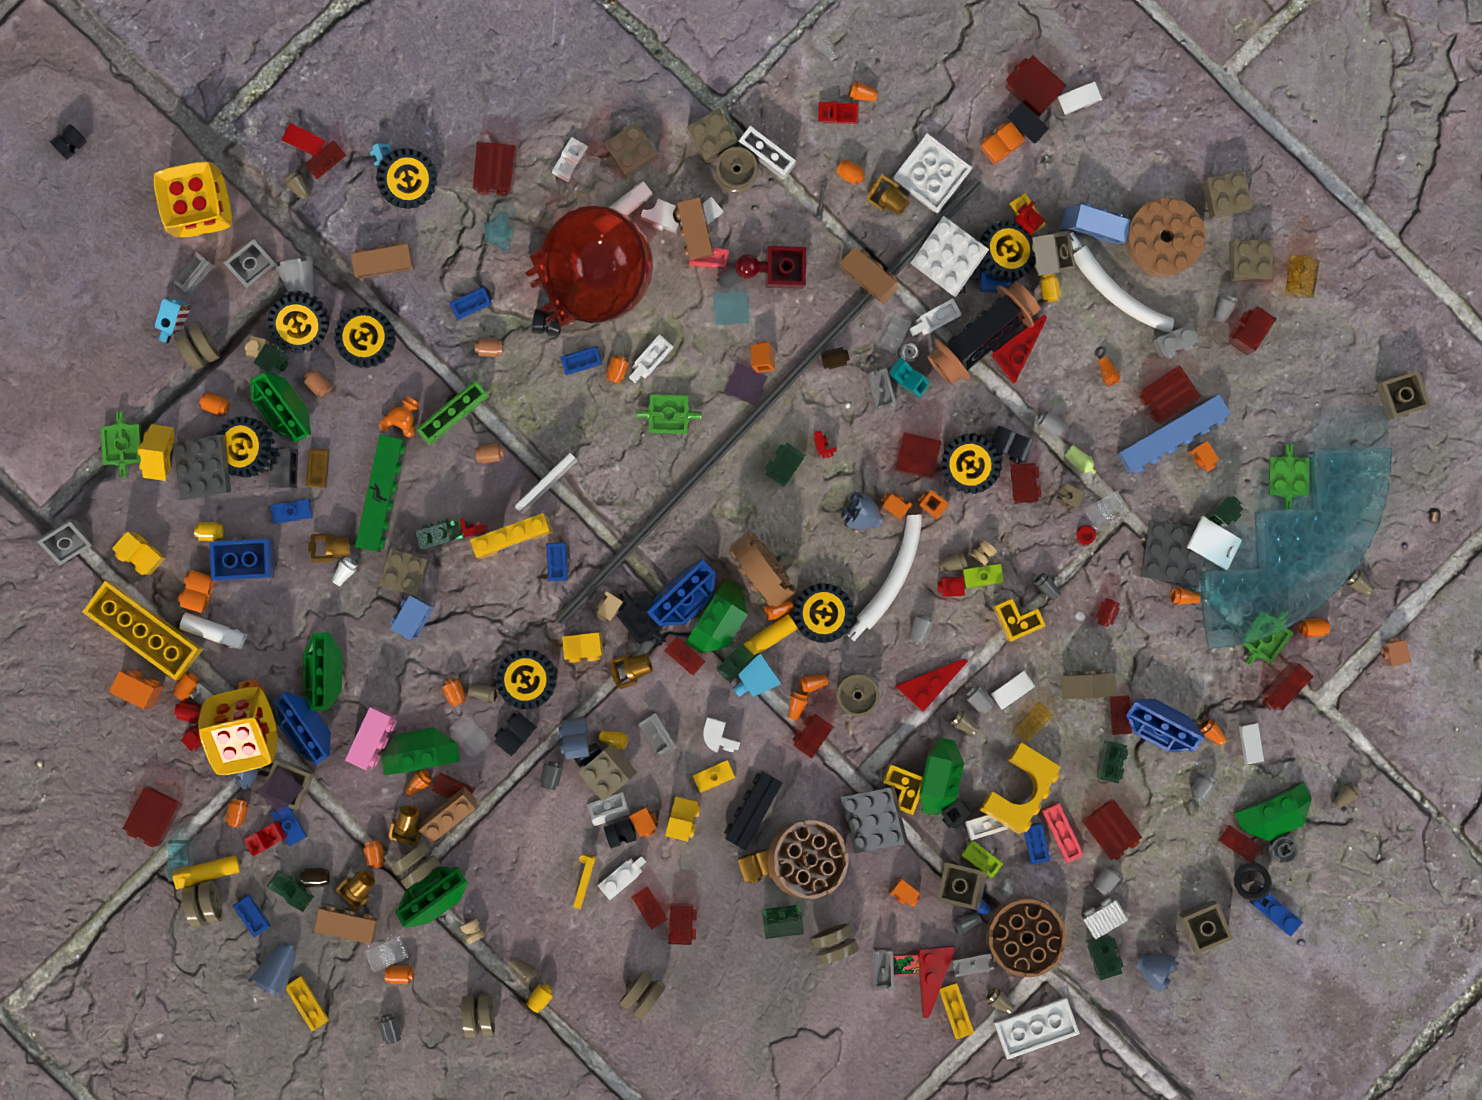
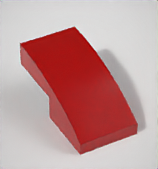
M819 102L818 122L858 124V103Z
M291 123L288 124L281 141L315 158H318L326 140Z
M276 821L244 839V842L252 856H255L284 840L287 836L279 821Z

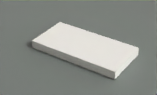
M569 453L515 505V508L519 512L524 513L578 460Z
M1066 996L994 1021L1007 1060L1080 1034Z

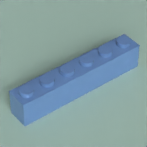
M1219 394L1129 446L1117 455L1128 473L1134 471L1137 474L1145 469V464L1149 462L1154 464L1161 460L1162 454L1167 452L1169 455L1178 450L1177 446L1184 443L1186 445L1195 440L1193 436L1200 433L1202 436L1211 430L1210 426L1216 423L1219 426L1226 422V417L1231 413Z

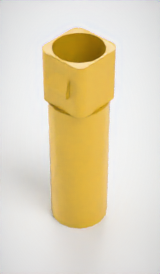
M787 614L735 649L743 662H746L798 628L789 614Z
M232 855L173 869L172 877L175 888L180 889L240 873L237 856Z

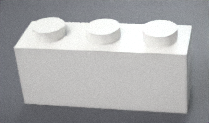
M751 126L739 140L740 147L749 150L755 156V159L783 180L796 165L795 159Z

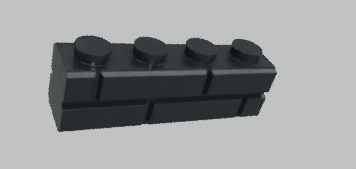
M762 771L761 774L757 772L752 781L755 784L751 791L749 789L746 791L743 797L745 803L742 808L738 806L733 815L736 819L733 824L729 823L724 831L726 834L725 839L743 850H746L783 784L781 780L765 771Z

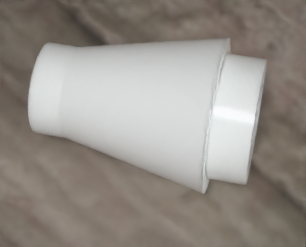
M345 557L343 560H340L331 581L341 586L357 571L356 567L358 565L352 559Z

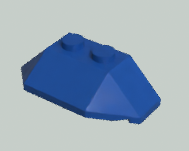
M703 559L686 567L656 595L646 612L659 626L685 625L713 599L716 573Z
M287 691L273 701V705L275 706L277 723L297 753L303 758L312 761L315 765L330 756L331 732L317 711H311L307 700Z
M1156 699L1135 700L1126 713V717L1135 735L1168 752H1195L1204 739L1203 733L1189 716Z

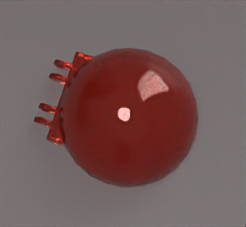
M586 206L568 212L554 224L548 232L541 250L529 256L534 267L526 271L525 274L527 277L538 274L539 278L532 281L530 285L532 288L543 285L550 302L543 305L541 309L543 312H546L553 308L555 312L546 318L548 323L558 319L561 326H568L575 321L604 323L625 316L646 295L651 284L654 269L653 254L649 241L642 229L629 216L613 208Z

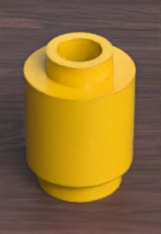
M1056 274L1041 276L1039 283L1043 300H1047L1048 303L1058 301L1062 293Z
M199 522L198 526H195L194 534L195 537H198L199 541H218V539H223L224 526L218 522Z
M546 983L543 985L538 984L527 998L526 1005L538 1013L553 998V989Z

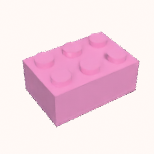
M378 706L369 707L345 761L364 770L377 766L381 758L379 752L382 748L385 749L389 741L387 735L390 731L394 730L397 724L395 720L397 715Z

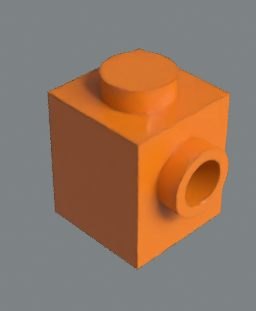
M760 341L757 344L751 345V365L756 373L775 370L774 348L769 342Z
M647 806L629 816L639 837L644 835L647 838L656 833L654 829L658 827L656 823L659 821L654 812L650 813Z

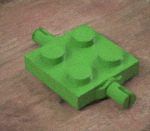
M650 394L648 410L636 409V413H644L636 414V418H648L649 433L688 434L690 419H701V411H690L688 395Z
M115 412L116 424L101 427L103 465L119 466V477H128L127 466L133 463H140L141 456L138 455V446L142 444L141 425L125 424L124 412Z
M1285 444V456L1269 457V496L1285 498L1284 509H1293L1292 498L1309 496V458L1293 456L1294 444H1290V448L1289 444Z
M1281 609L1276 618L1269 616L1263 611L1258 613L1239 640V643L1250 652L1244 661L1247 665L1251 666L1257 657L1262 658L1269 664H1272L1293 635V632L1282 623L1288 614L1287 611Z

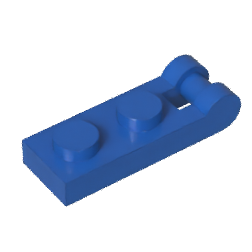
M1270 893L1265 897L1268 901L1264 906L1260 904L1263 899L1249 901L1290 937L1303 923Z

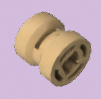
M983 539L979 543L980 546L970 554L985 566L989 562V558L998 551Z
M477 918L460 926L461 931L466 935L465 940L467 944L473 943L485 936L478 927L479 922Z

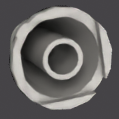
M312 255L275 262V267L288 293L291 291L294 294L297 291H302V294L308 292L310 293L309 296L313 298Z

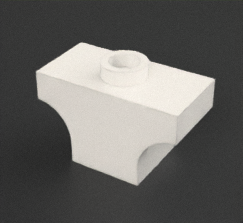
M658 199L652 209H643L641 220L653 224V228L660 231L666 229L677 234L679 229V223L674 220L675 205Z

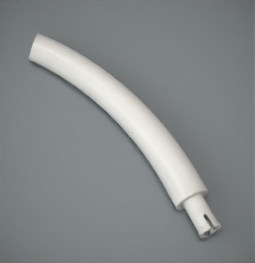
M1074 232L1070 233L1074 262L1102 295L1133 318L1168 333L1172 332L1174 318L1150 309L1125 292L1104 271L1087 245L1083 247L1074 235Z
M907 515L902 544L888 577L873 599L856 616L858 621L846 633L850 637L855 632L850 638L854 642L866 628L870 630L877 623L902 588L917 551L922 515Z

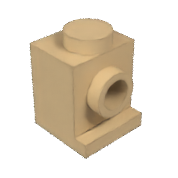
M251 336L250 340L248 339L245 344L246 355L266 360L271 342Z
M608 591L605 593L608 597L606 599L602 598L597 606L599 611L596 617L604 622L607 619L612 621L623 604L622 600Z

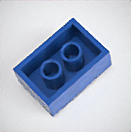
M272 539L209 542L211 581L274 578Z

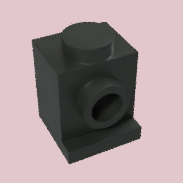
M962 799L956 800L941 813L944 817L942 819L948 828L952 827L953 829H956L974 815ZM955 812L960 813V817L958 819L954 818Z

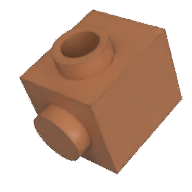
M1394 637L1387 639L1388 642L1382 644L1381 654L1383 659L1386 660L1387 666L1411 663L1406 640Z

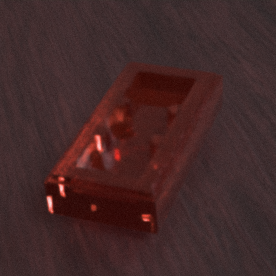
M332 140L304 165L318 180L342 160L346 154Z
M677 636L664 650L692 676L706 662Z
M1109 696L1112 735L1132 734V727L1126 717V713L1130 709V696Z
M440 772L431 791L449 799L464 786L471 794H473L475 788Z
M1230 825L1227 826L1218 840L1250 863H1252L1262 848Z
M648 886L631 896L651 930L668 920Z

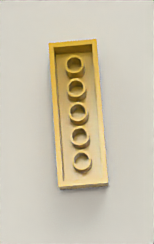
M104 581L82 611L174 680H180L203 651L201 646L112 581Z

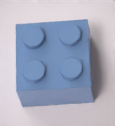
M409 595L408 598L405 597L400 604L402 609L399 614L393 616L390 622L392 624L390 629L409 640H416L435 607L417 596Z

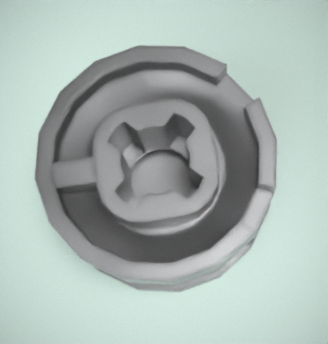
M1282 835L1270 841L1268 852L1272 859L1287 864L1296 859L1298 846L1293 839Z

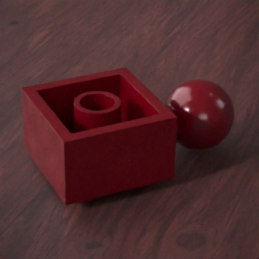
M768 246L766 248V261H758L753 255L745 254L737 259L735 270L744 279H751L757 273H765V288L803 289L806 286V247ZM784 264H786V266L790 268L788 269V271H784V269H782V266Z

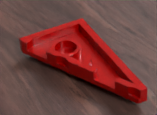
M1045 314L1034 322L1032 328L1027 327L991 354L1012 384L1016 383L1047 319Z
M961 659L898 684L896 688L924 712L968 661Z
M953 945L917 949L923 1018L930 1017L955 952V946Z

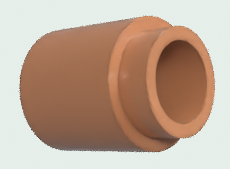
M479 337V341H475V353H478L479 357L502 356V340Z
M312 369L304 376L306 379L304 383L316 396L319 395L323 398L332 390L331 383L319 370L314 371Z
M498 442L483 444L475 448L478 463L499 462L501 457H504L503 446H499Z

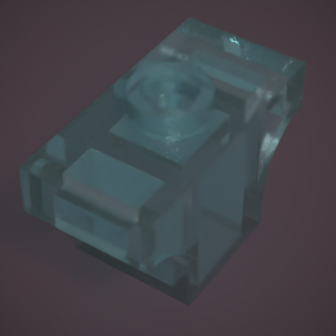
M499 212L498 218L495 221L484 223L485 242L487 245L499 246L503 254L511 253L510 238H513V229L509 227V215L507 212Z

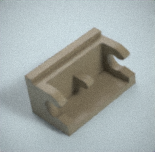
M1067 483L1061 485L1059 491L1066 495L1061 497V499H1056L1057 502L1069 508L1068 511L1070 512L1078 510L1085 492Z

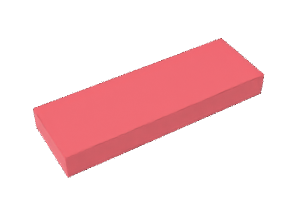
M1057 802L1041 810L1066 863L1083 856L1084 853L1060 803Z

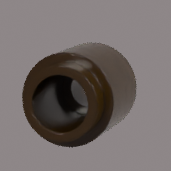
M843 347L828 350L821 354L824 369L829 368L831 370L846 366L847 361H850L848 350H844Z
M305 868L304 872L300 874V882L304 884V887H324V885H329L330 873L328 869Z

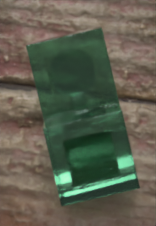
M741 642L716 671L731 683L756 655Z
M279 870L267 884L268 889L284 897L289 905L302 912L314 898L313 893L308 887H304V884H301L295 877H290Z

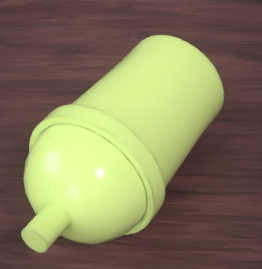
M1074 444L1064 453L1063 456L1079 472L1089 473L1091 471L1093 474L1096 473V470L1093 469L1094 461L1092 457L1085 454Z

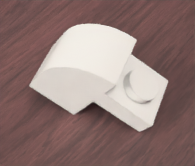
M707 717L703 732L707 746L717 753L720 745L723 746L725 751L734 752V749L738 750L740 746L739 741L722 737L726 722Z

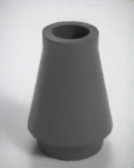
M1042 573L1033 581L1035 588L1048 596L1052 601L1061 595V592L1057 589L1049 575Z
M975 912L955 917L952 920V925L958 935L961 933L964 935L981 923L982 919L979 913Z

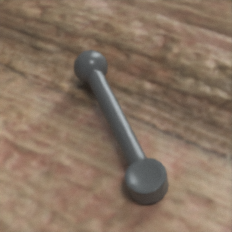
M821 181L819 185L821 192L818 213L816 214L817 220L823 219L822 207L824 191L827 187L826 181Z

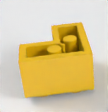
M151 424L149 430L145 431L143 443L138 446V455L141 456L139 468L142 470L143 478L166 481L171 470L170 452L173 448V443H175L174 427Z
M127 531L112 548L116 552L115 556L120 561L132 562L135 565L134 569L141 575H152L166 559L165 556L136 532Z
M1008 599L992 606L1008 642L1046 626L1038 608L1020 615L1013 599Z
M601 632L562 637L564 660L569 659V663L581 662V658L586 657L587 661L600 660V656L604 655Z
M889 763L883 783L900 789L897 796L899 808L901 811L913 815L920 798L919 793L923 776Z
M678 795L675 796L665 836L688 842L689 837L693 838L696 825L692 824L693 819L698 817L701 807L697 805V800Z

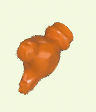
M406 396L402 400V407L392 408L383 420H379L380 424L378 427L381 431L387 432L390 427L395 425L402 430L404 436L408 438L414 436L416 431L413 426L414 416L412 412L418 409L420 403Z

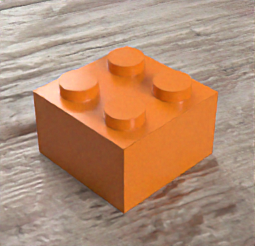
M126 669V671L118 672L109 693L142 709L154 708L164 687L159 685L160 682L154 678L142 677L143 673L140 671Z

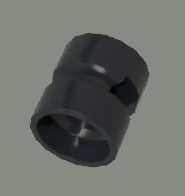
M69 123L62 130V135L57 134L50 140V143L68 160L75 154V149L82 148L87 141Z
M536 308L532 322V333L544 334L547 332L549 336L559 337L563 313L551 311L549 314L547 310ZM548 320L551 321V325H547Z
M629 817L620 819L617 824L611 822L603 825L611 849L621 846L622 842L627 844L637 840L632 821Z

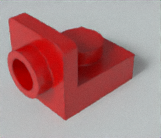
M1033 200L1029 205L1026 203L1022 205L1017 211L1019 215L1015 219L1031 235L1046 221L1032 208L1035 204Z
M822 431L814 432L813 437L817 456H822L823 459L834 457L833 453L837 452V447L825 450V446H828L826 435H822Z
M461 518L460 524H458L460 535L464 534L465 538L489 532L487 525L481 522L470 524L471 528H468L466 519Z
M964 577L940 578L941 581L937 582L938 593H941V597L965 596Z

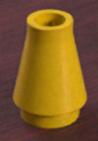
M601 730L598 740L607 745L613 744L619 751L620 749L625 750L628 735L624 734V732Z

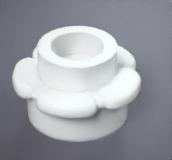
M914 343L904 344L901 347L900 355L902 359L912 362L918 357L919 350Z

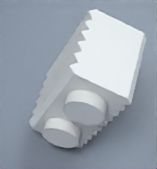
M1106 898L1100 903V907L1096 909L1092 907L1084 912L1085 916L1081 917L1095 940L1129 920L1115 898Z

